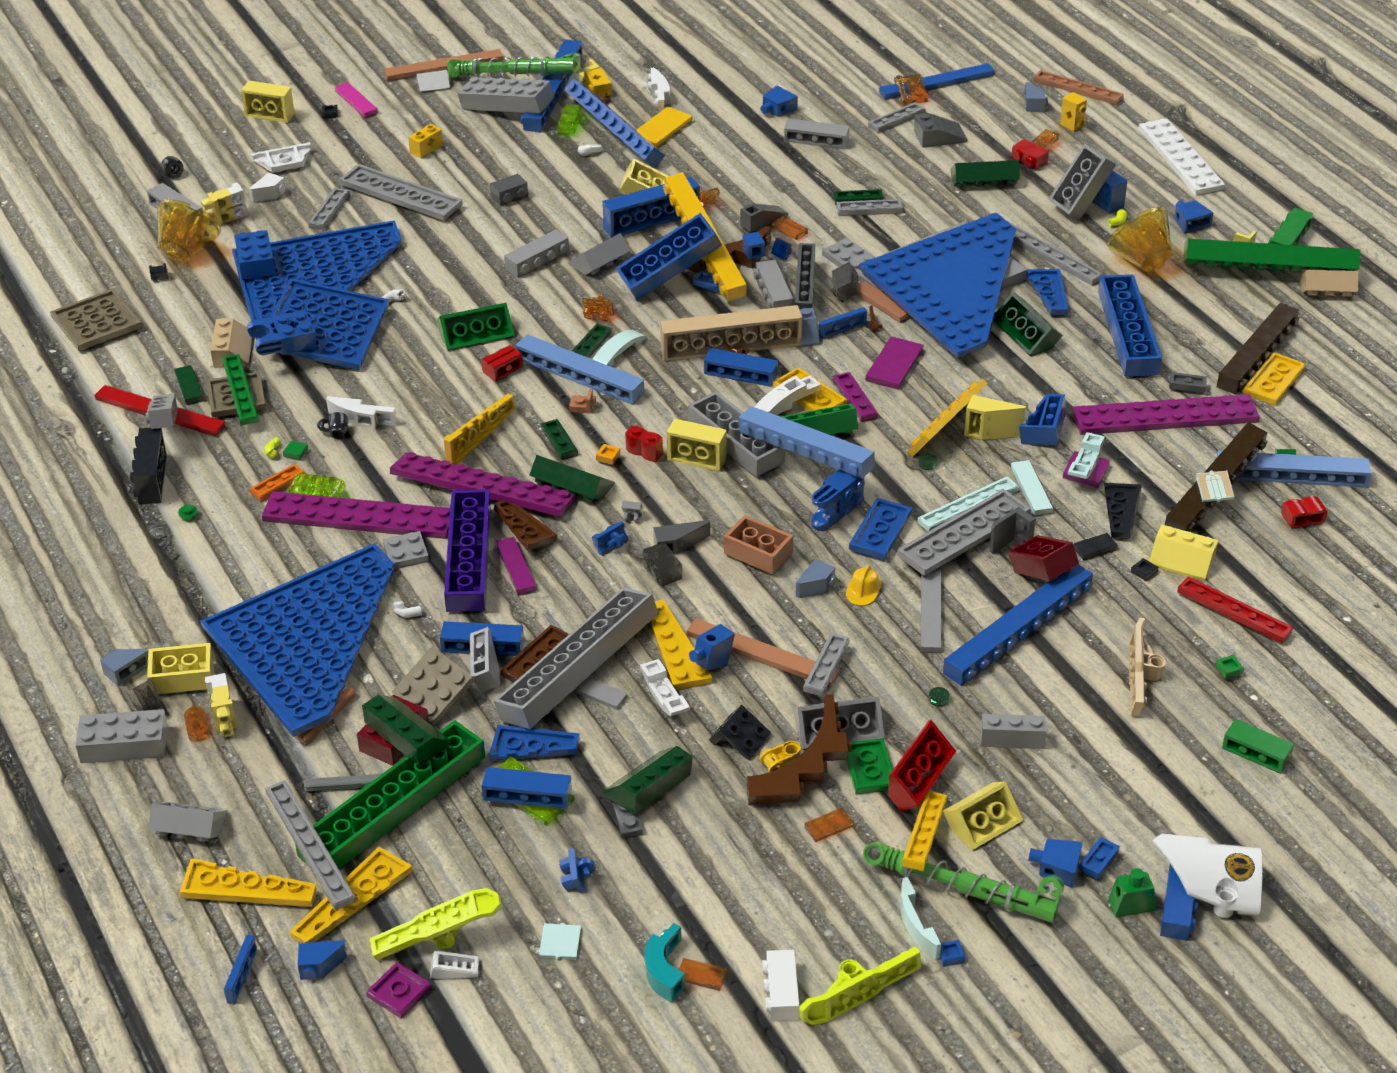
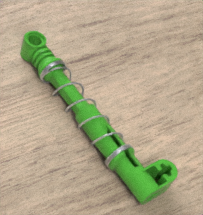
M567 54L561 58L543 56L542 59L532 57L531 59H524L523 57L511 59L506 57L503 62H500L497 58H492L490 62H486L483 58H473L470 61H462L460 59L447 61L448 77L472 75L479 78L482 73H487L488 77H490V73H500L501 77H503L505 72H509L511 75L514 74L515 77L516 74H527V76L530 74H541V76H549L556 73H577L581 70L580 54Z
M883 842L870 843L863 850L864 860L870 865L885 866V868H890L893 871L896 868V872H899L900 876L909 877L912 873L926 877V885L930 879L946 883L945 891H948L950 885L956 887L957 892L965 894L966 898L968 896L985 900V904L991 902L1003 906L1005 911H1018L1052 923L1057 916L1064 892V882L1057 875H1050L1042 879L1035 894L1021 889L1020 885L1014 883L1007 885L1005 880L998 882L989 879L984 873L977 875L968 872L965 867L960 868L957 872L948 870L947 862L944 860L937 865H933L927 859L924 871L901 866L905 851L900 849L895 851L894 847L890 849V846ZM874 847L880 851L879 859L872 856V849ZM945 863L946 869L939 867V865ZM1053 882L1056 890L1052 891L1050 895L1057 897L1056 900L1041 896L1042 893L1046 894L1050 891L1047 885ZM1016 899H1020V900L1029 902V904L1024 903V902H1021V901L1016 900Z

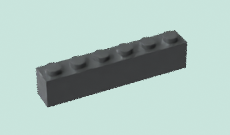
M799 243L795 305H798L799 309L813 308L815 243Z

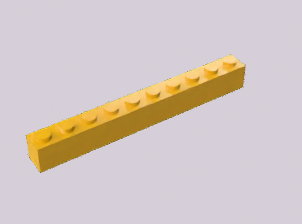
M684 173L665 177L664 192L668 194L671 205L675 206L676 214L681 217L682 224L701 213L722 244V246L702 258V261L706 262L708 272H711L713 275L714 283L719 285L721 295L725 296L727 302L746 296V282Z

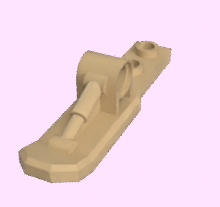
M1139 618L1129 642L1131 715L1138 717L1141 710L1145 709L1147 704V697L1144 696L1147 683L1144 680H1160L1166 665L1165 658L1154 654L1151 646L1148 645L1145 639L1146 633L1144 629L1147 623L1145 618Z

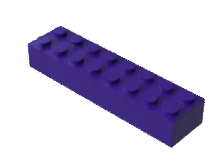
M489 489L451 491L444 589L446 612L486 611L491 515Z

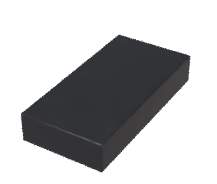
M1108 533L1076 542L1074 543V548L1084 560L1116 550L1117 544Z

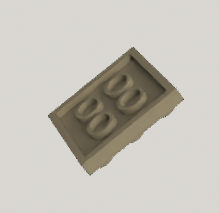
M260 372L245 374L256 411L265 410L266 405ZM227 377L206 380L212 418L237 414Z
M431 646L395 687L392 693L428 710L429 722L436 726L475 679L443 653Z

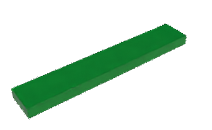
M235 354L222 357L240 425L259 422L240 355Z

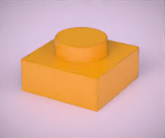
M603 444L596 453V460L613 465L621 454L620 448Z

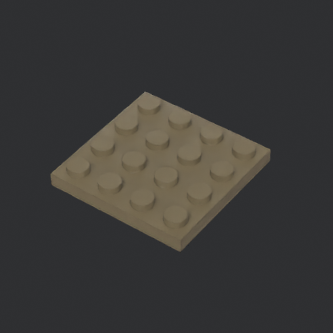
M114 288L50 311L53 320L78 351L143 327L141 320Z

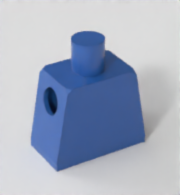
M777 85L763 95V105L760 107V110L763 114L771 113L776 117L785 115L798 109V96Z
M1180 200L1176 203L1174 219L1184 234L1212 225L1213 212L1198 201L1194 200L1185 203L1183 200Z
M719 624L699 635L695 649L689 652L690 660L706 670L727 666L735 633L724 625Z
M1048 839L1046 840L1044 851L1034 848L1030 849L1028 861L1040 863L1039 875L1041 877L1057 875L1063 880L1065 886L1073 888L1083 842Z

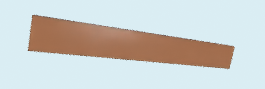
M500 49L385 68L384 74L387 81L417 76L420 73L448 71L447 61L460 59L462 61H470L473 58H483L486 62H490L492 58L503 61L504 57Z
M696 618L686 630V634L697 639L699 635L714 628L716 625ZM733 632L735 637L731 652L807 679L816 662ZM835 670V673L828 685L829 688L832 687V685L838 678L840 670Z

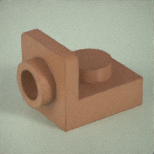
M589 389L587 396L572 395L569 412L591 414L592 407L596 406V396H593V389Z

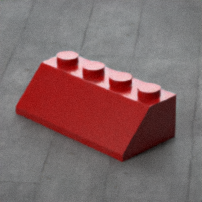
M928 720L889 775L888 796L900 811L919 806L956 753L955 748L932 720Z

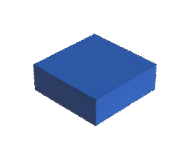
M959 940L941 943L940 959L943 966L965 963L966 957Z

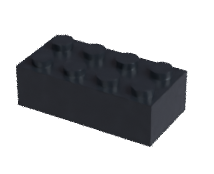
M139 428L138 436H135L136 448L133 449L135 459L132 460L133 472H130L131 483L135 485L133 487L134 497L138 498L139 505L162 503L167 461L162 428Z

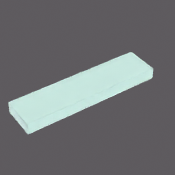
M1030 461L1011 463V469L1034 516L1052 513L1053 507Z

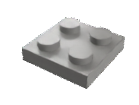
M420 531L382 539L386 555L394 563V569L429 561Z

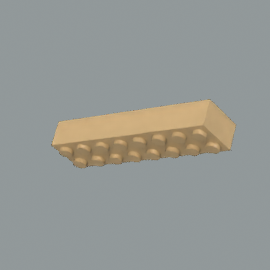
M794 305L660 321L663 359L665 362L706 357L710 348L725 350L729 347H735L739 350L746 348L750 352L801 346L802 316L799 307Z

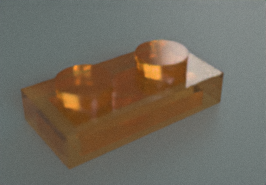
M1045 129L1031 142L1047 150L1059 140V134Z

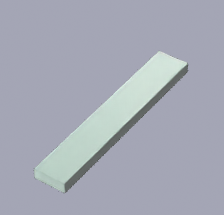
M1008 476L918 517L917 523L929 532L1000 490L1005 489L1010 494H1014L1019 491V486Z

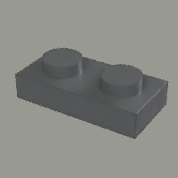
M1171 372L1169 388L1205 393L1207 376Z
M613 802V809L621 838L643 835L638 813L633 815Z

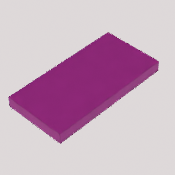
M891 336L865 375V381L899 389L922 353L924 345Z

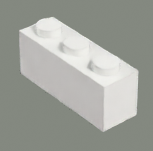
M794 950L767 951L766 960H762L763 974H767V979H764V993H769V998H765L766 1012H770L771 1021L799 1020V998Z

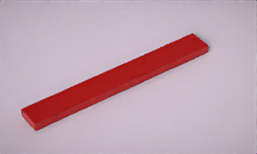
M104 385L95 394V399L144 415L147 413L149 402L152 401L150 398L108 385ZM177 407L178 412L174 423L176 425L215 437L225 427V421Z

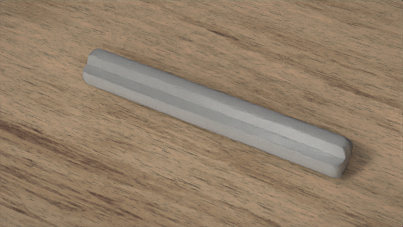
M381 774L309 778L304 780L305 791L364 788Z

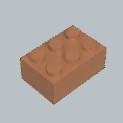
M744 515L724 535V554L773 575L793 553L794 535Z

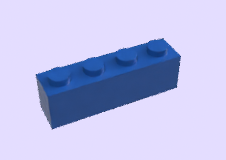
M710 348L704 359V374L772 387V382L775 381L778 375V360Z
M444 621L440 635L441 653L470 654V633L488 627L491 632L496 655L517 656L522 651L524 643L523 625Z
M487 767L481 788L483 801L567 809L572 792L571 775Z
M1171 864L1169 866L1160 936L1187 941L1189 932H1194L1195 919H1192L1191 916L1196 915L1198 902L1193 901L1195 897L1187 894Z

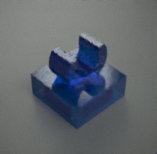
M776 238L771 254L787 260L788 255H791L793 250V244L781 238Z

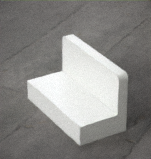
M447 70L417 74L416 79L420 92L450 88Z

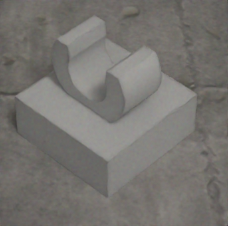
M623 501L624 520L628 521V516L634 515V522H638V515H643L644 508L642 503Z

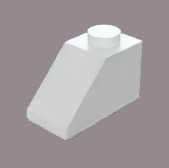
M267 173L249 188L251 202L274 200L286 192L284 177Z

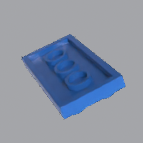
M876 498L849 543V550L885 560L911 516L912 507Z

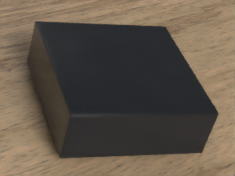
M323 105L322 118H338V106Z
M1142 558L1131 567L1130 572L1147 581L1158 572L1159 567Z

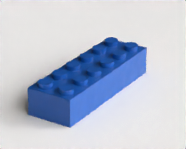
M688 177L687 180L700 201V186L692 177ZM665 184L602 201L603 228L612 238L620 233L621 235H626L681 219L676 214L675 206L671 205L668 194L664 192L663 185Z
M699 213L616 267V270L634 298L638 301L722 246L715 231L703 215Z

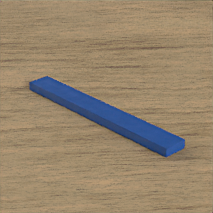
M989 63L882 86L879 87V93L884 99L993 76L995 75V70Z

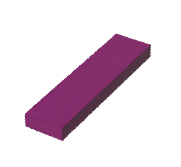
M850 372L833 376V381L844 398L856 408L857 417L861 422L878 418V412Z
M515 537L497 540L496 547L517 595L536 591L535 582Z

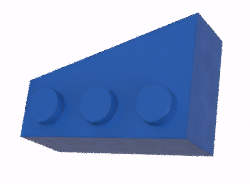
M1065 394L1045 395L1036 406L1035 412L1033 414L1030 413L1028 420L1019 426L1021 444L1058 445L1066 415Z

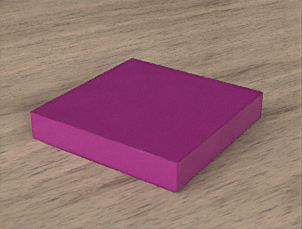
M1074 451L1063 472V478L1099 487L1110 465V460L1098 457L1092 473L1087 479L1068 475L1072 462H1075L1079 452Z
M396 962L366 991V996L401 1019L432 989L430 982Z

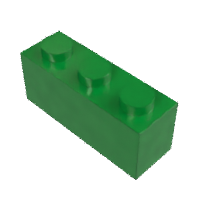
M1237 719L1233 721L1226 731L1222 749L1279 774L1282 773L1290 761L1294 744Z

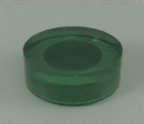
M931 453L921 454L918 458V465L924 470H932L937 465V457Z
M943 687L932 688L929 691V702L937 707L947 705L949 702L948 690Z

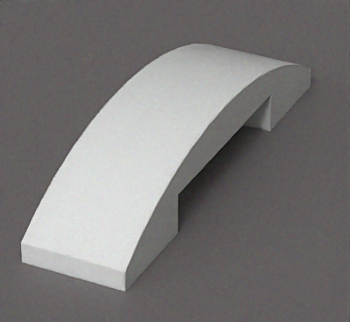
M659 659L640 665L652 695L667 715L673 716L690 710V706L683 695H678L667 678V671Z

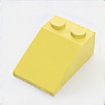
M633 158L625 172L619 191L624 194H630L665 184V177H668V175Z

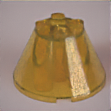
M165 199L157 207V248L165 253L166 258L171 261L177 259L188 262L190 258L219 237L221 232L220 226L210 215L201 209L196 211L190 208V204L186 202Z
M1163 207L1145 210L1137 214L1138 218L1130 223L1128 221L1124 222L1113 232L1107 242L1110 251L1141 268L1144 272L1154 268L1157 270L1165 265L1164 262L1174 255L1171 246L1168 213Z

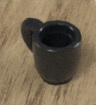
M334 412L329 416V419L323 418L319 420L317 428L322 432L330 433L334 439H341L347 433L349 418L342 412ZM325 423H328V428L324 427Z

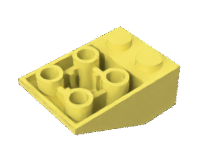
M972 395L966 409L964 436L980 440L1020 437L1019 426L1022 423L1024 424L1026 406Z

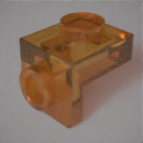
M700 187V203L702 206L714 204L718 201L720 195L718 187L704 192Z

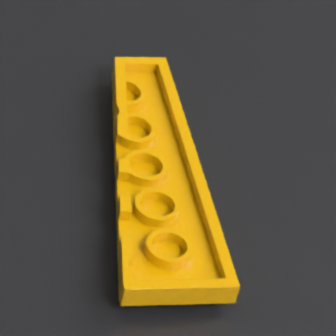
M506 394L455 432L447 435L444 439L446 461L456 465L462 462L515 410L514 395Z
M655 601L659 614L649 623L674 689L679 690L712 683L710 672L690 660L689 652L694 650V647L665 601Z
M378 847L345 878L355 896L356 902L334 910L326 896L289 932L290 938L299 943L316 942L396 883L403 880L413 871L412 865Z
M191 858L182 883L180 896L181 898L312 907L317 888L316 884L281 878L275 875H257L256 871L251 870L247 873L238 871L237 867L228 866V868L217 866V863Z

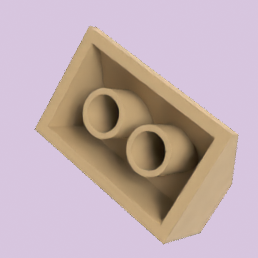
M1306 270L1300 275L1302 292L1308 293V296H1318V293H1325V296L1342 294L1343 297H1352L1353 294L1358 292V271Z
M233 318L216 319L211 345L213 367H224L222 357L235 354L240 355L243 366H249L253 338L248 334L247 327Z

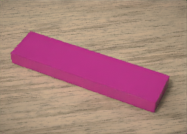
M348 82L335 86V92L364 118L378 113V108Z

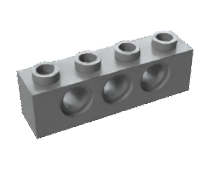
M175 393L153 396L146 413V422L151 425V429L174 426L178 412Z

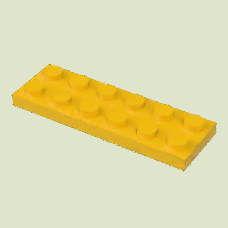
M983 378L978 383L974 381L967 388L969 392L965 390L958 397L960 401L955 399L948 406L950 410L946 408L938 416L940 420L936 418L929 425L931 429L927 427L918 435L919 437H916L910 443L912 448L907 453L913 457L970 401L972 395H976L988 383Z

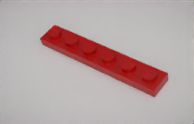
M1189 576L1178 586V593L1282 644L1293 631V626Z

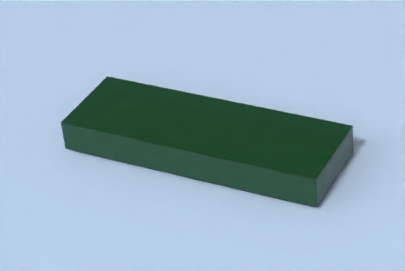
M882 189L834 191L835 205L837 202L884 200Z
M595 324L572 352L590 358L612 333L611 328Z
M192 365L175 368L174 372L185 404L203 401Z
M558 419L541 423L542 431L561 460L578 455L577 448Z

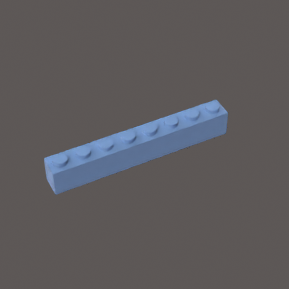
M527 334L515 345V349L522 354L523 362L631 405L645 394L644 379Z
M753 406L738 417L740 433L854 476L863 478L875 467L874 451Z
M1222 451L1217 452V457L1221 454ZM1258 453L1255 460L1248 463L1244 473H1239L1237 480L1368 487L1371 467L1369 459Z

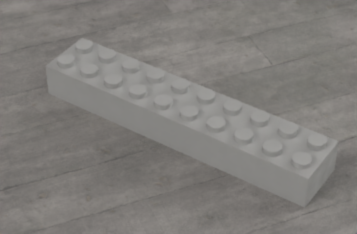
M624 587L620 589L493 701L500 721L528 729L534 727L539 720L547 715L558 703L562 702L568 694L574 691L578 685L586 680L597 668L601 667L608 658L613 656L618 649L625 645L627 641L659 614L653 594Z

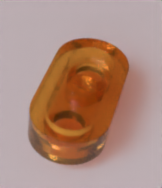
M198 706L187 709L184 713L188 738L195 742L206 739L209 731L205 710Z

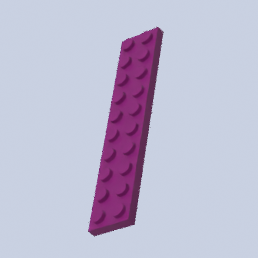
M1250 394L1073 406L1072 411L1080 435H1086L1087 432L1101 434L1242 424L1248 422L1256 423L1259 422L1260 418Z
M406 452L390 467V474L452 490L489 489L490 499L505 500L508 504L513 503L520 507L556 516H561L575 501V494H569L567 490H558L547 485L534 484L531 481L525 482L517 480L515 477H505L498 473H489L482 469H473L465 465L450 464L446 460L440 461L430 456L416 455L413 452Z
M272 491L263 511L262 521L399 535L420 531L422 537L447 539L450 508Z

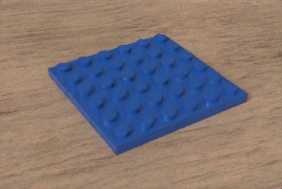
M290 278L271 316L306 310L316 331V348L288 353L287 355L360 370L389 306V299Z

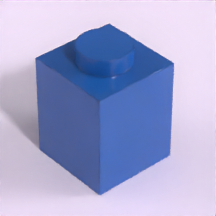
M759 232L742 235V249L749 260L765 257V242Z

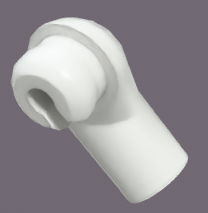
M600 144L585 145L578 148L581 156L602 151Z
M394 289L381 298L389 299V302L402 301L406 298V291L404 289Z
M396 601L393 604L394 612L404 618L422 615L420 606L407 608L404 607L403 601Z

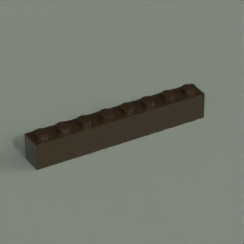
M1279 303L1219 372L1217 388L1235 395L1240 389H1243L1247 381L1251 380L1254 373L1261 368L1262 363L1266 362L1270 354L1276 351L1279 344H1282L1285 336L1289 335L1292 328L1298 325L1300 319L1298 317L1299 309Z
M1248 422L1204 473L1227 471L1232 486L1237 480L1239 473L1243 474L1248 463L1255 460L1258 451H1262L1266 447L1268 432ZM1196 481L1166 515L1165 526L1192 533L1196 523L1205 518L1207 510L1209 508L1213 509L1217 501L1203 502Z

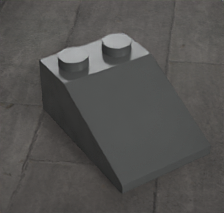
M931 113L915 115L914 132L922 148L968 141L958 122Z

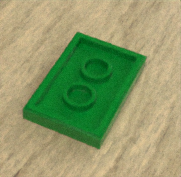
M884 739L851 742V752L847 754L846 764L855 795L888 791L889 775L893 768Z

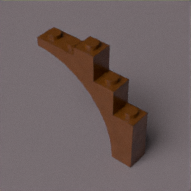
M825 694L824 717L821 727L813 742L798 758L772 772L747 776L748 805L799 802L800 794H804L803 782L823 781L824 773L828 772L827 761L847 760V754L851 752L850 739L847 740L846 732H841L840 721H836V714H839L838 702H834V694Z

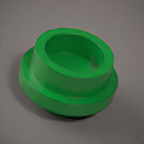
M189 504L182 506L178 511L179 517L186 522L193 521L198 513L197 508Z

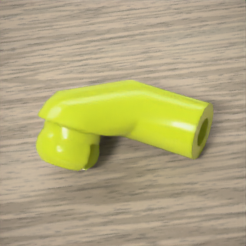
M1123 209L1117 211L1115 218L1108 219L1109 227L1124 224L1127 212Z
M275 437L264 447V453L270 459L275 458L278 454L275 449L281 445L279 438Z

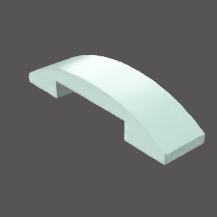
M634 330L622 331L608 340L596 353L593 360L612 367L614 359L631 345L637 347L646 339V336Z
M1086 433L1080 452L1075 462H1072L1068 475L1084 479L1090 476L1099 457L1105 436Z
M904 877L900 901L903 923L913 941L926 954L935 960L940 959L941 943L933 927L923 928L914 910L916 893L908 877Z

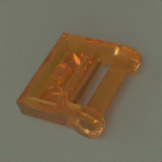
M920 74L909 76L897 75L894 77L903 105L928 101ZM904 84L907 85L910 97L906 93Z

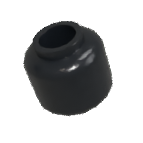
M167 156L161 162V170L166 176L177 178L183 173L184 166L178 158Z

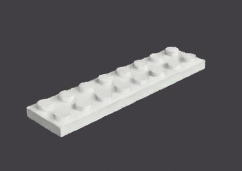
M1168 119L1139 124V131L1195 196L1225 189V183Z

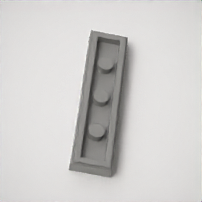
M915 102L869 121L868 127L876 133H880L915 118V115L926 113V109Z
M334 188L309 221V228L325 230L348 198L349 190Z
M901 199L837 202L836 204L838 216L903 213Z
M830 633L803 686L804 692L823 697L849 644L848 637Z
M589 677L572 691L616 710L627 698L626 692Z

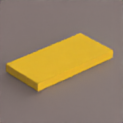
M667 106L639 127L637 131L657 148L693 120L692 115Z
M1273 352L1243 388L1242 394H1250L1253 398L1276 406L1305 370L1306 364Z
M798 367L773 381L772 387L776 388L794 376L803 379L810 374ZM819 380L817 381L821 384V390L794 401L808 411L848 404L846 398Z

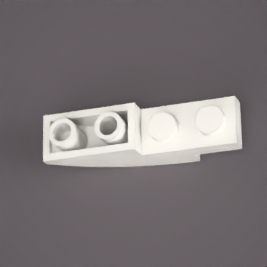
M651 68V74H648V89L652 91V97H655V107H658L659 113L664 109V105H670V88L666 78L658 70Z
M811 375L803 379L794 376L765 395L755 405V408L778 415L791 409L792 402L821 390V384Z
M330 396L326 398L328 413L342 412L348 416V423L373 429H376L377 424L396 425L395 407L364 405L361 399Z

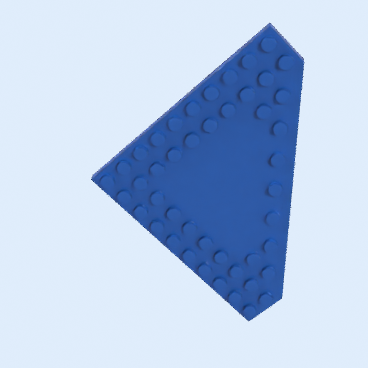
M996 212L859 264V269L951 353L959 358L987 346L988 336L991 331L999 294L1016 235V228Z
M393 220L270 242L276 275L244 280L241 277L237 249H232L250 320L271 317L290 278L352 291L402 244V239L396 222Z
M374 543L201 620V626L292 737H295L331 719L394 571V563Z

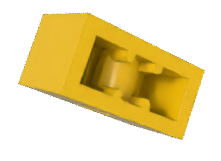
M602 68L585 71L583 83L598 98H604L605 93L612 96L611 82Z
M1074 92L1063 97L1060 125L1073 132L1084 127L1087 99Z
M429 124L409 136L410 153L423 158L443 146L442 129Z

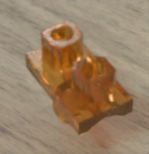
M599 293L598 298H583L582 300L584 318L591 319L594 313L599 314L598 317L601 321H608L610 316L615 314L613 302H609V299H604V294Z

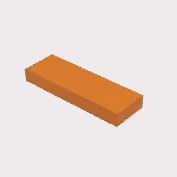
M293 464L249 488L250 494L260 502H263L270 498L272 491L280 492L306 478V472L296 464Z

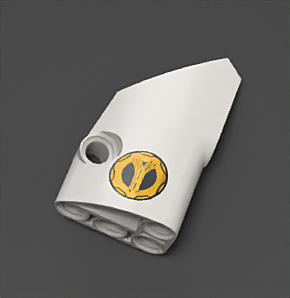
M1160 834L1153 840L1152 843L1163 853L1174 868L1189 896L1213 904V911L1219 917L1228 918L1233 915V911L1243 915L1259 916L1262 891L1261 848L1213 844L1207 838Z

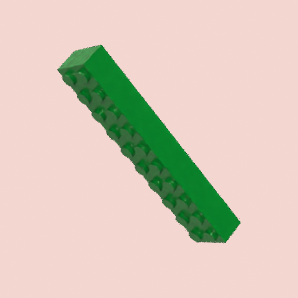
M1188 238L1184 243L1183 262L1187 263L1188 266H1197L1200 263L1204 264L1205 267H1214V265H1221V268L1238 266V269L1255 267V270L1272 268V271L1289 269V272L1295 273L1302 270L1358 271L1361 249Z
M454 720L439 731L451 740V744L420 766L405 756L315 823L313 827L338 869L342 868L485 759L484 740ZM295 843L297 857L307 864Z

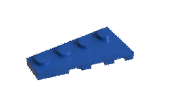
M1027 269V278L1050 315H1068V305L1060 269Z
M497 725L489 752V761L575 755L580 741V733Z

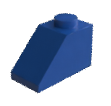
M345 940L299 943L297 966L300 980L324 978L347 958Z

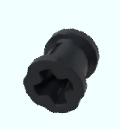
M166 263L154 267L149 265L151 280L159 277L168 278Z

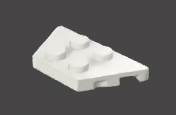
M311 143L252 153L251 159L272 173L297 169L304 166L311 151Z

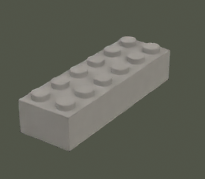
M472 77L457 93L461 107L465 110L541 113L554 98L550 81H543L541 79L518 80L516 78Z
M717 391L689 404L688 422L726 429L727 454L754 476L758 477L785 463V449L740 433L738 417L744 412Z

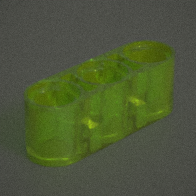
M565 104L558 122V134H575L582 116V105Z
M298 473L294 476L288 491L289 493L341 498L346 484L337 477Z

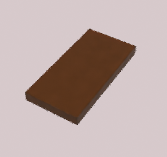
M550 625L500 670L501 676L512 682L517 681L569 634Z

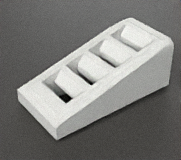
M434 951L431 960L430 978L478 977V956ZM467 964H471V969H467Z

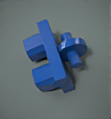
M623 522L611 525L602 533L592 536L593 544L597 547L599 554L603 555L615 547L620 548L623 546V542L629 540L625 533Z
M572 848L568 850L569 857L559 860V866L563 874L571 873L561 877V884L566 891L577 888L579 893L586 891L585 878H589L590 874L595 872L596 865L588 857H583L582 859L577 857L576 850Z

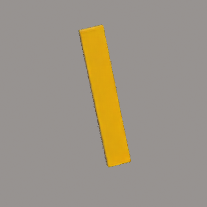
M928 791L924 797L901 866L924 871L946 805L947 795Z

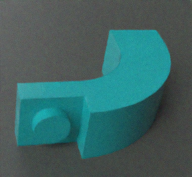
M676 923L665 929L660 937L653 933L646 944L644 954L645 974L649 985L659 996L671 1003L685 988V973L674 968L666 961L669 954L681 942V926Z

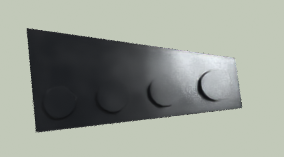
M1104 483L1111 538L1130 539L1142 491L1141 484Z

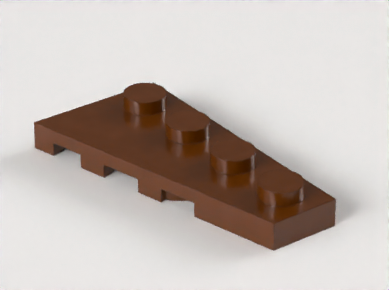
M505 500L494 504L496 513L527 551L556 542L557 534L520 506L513 503L508 504Z

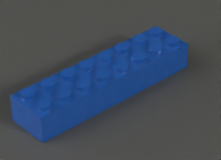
M1134 274L1100 276L1098 294L1124 377L1160 375L1162 356Z

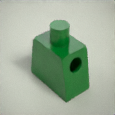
M1135 868L1131 870L1130 874L1116 878L1108 898L1115 917L1156 911L1155 888L1147 872Z

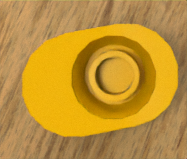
M868 564L866 568H859L853 573L846 590L847 600L852 604L858 606L869 605L874 602L879 593L882 582L877 572L871 569V565Z

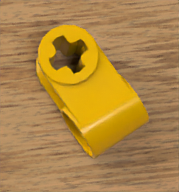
M787 741L784 744L765 750L760 755V761L767 766L768 773L772 772L774 769H780L801 755V746L798 742Z

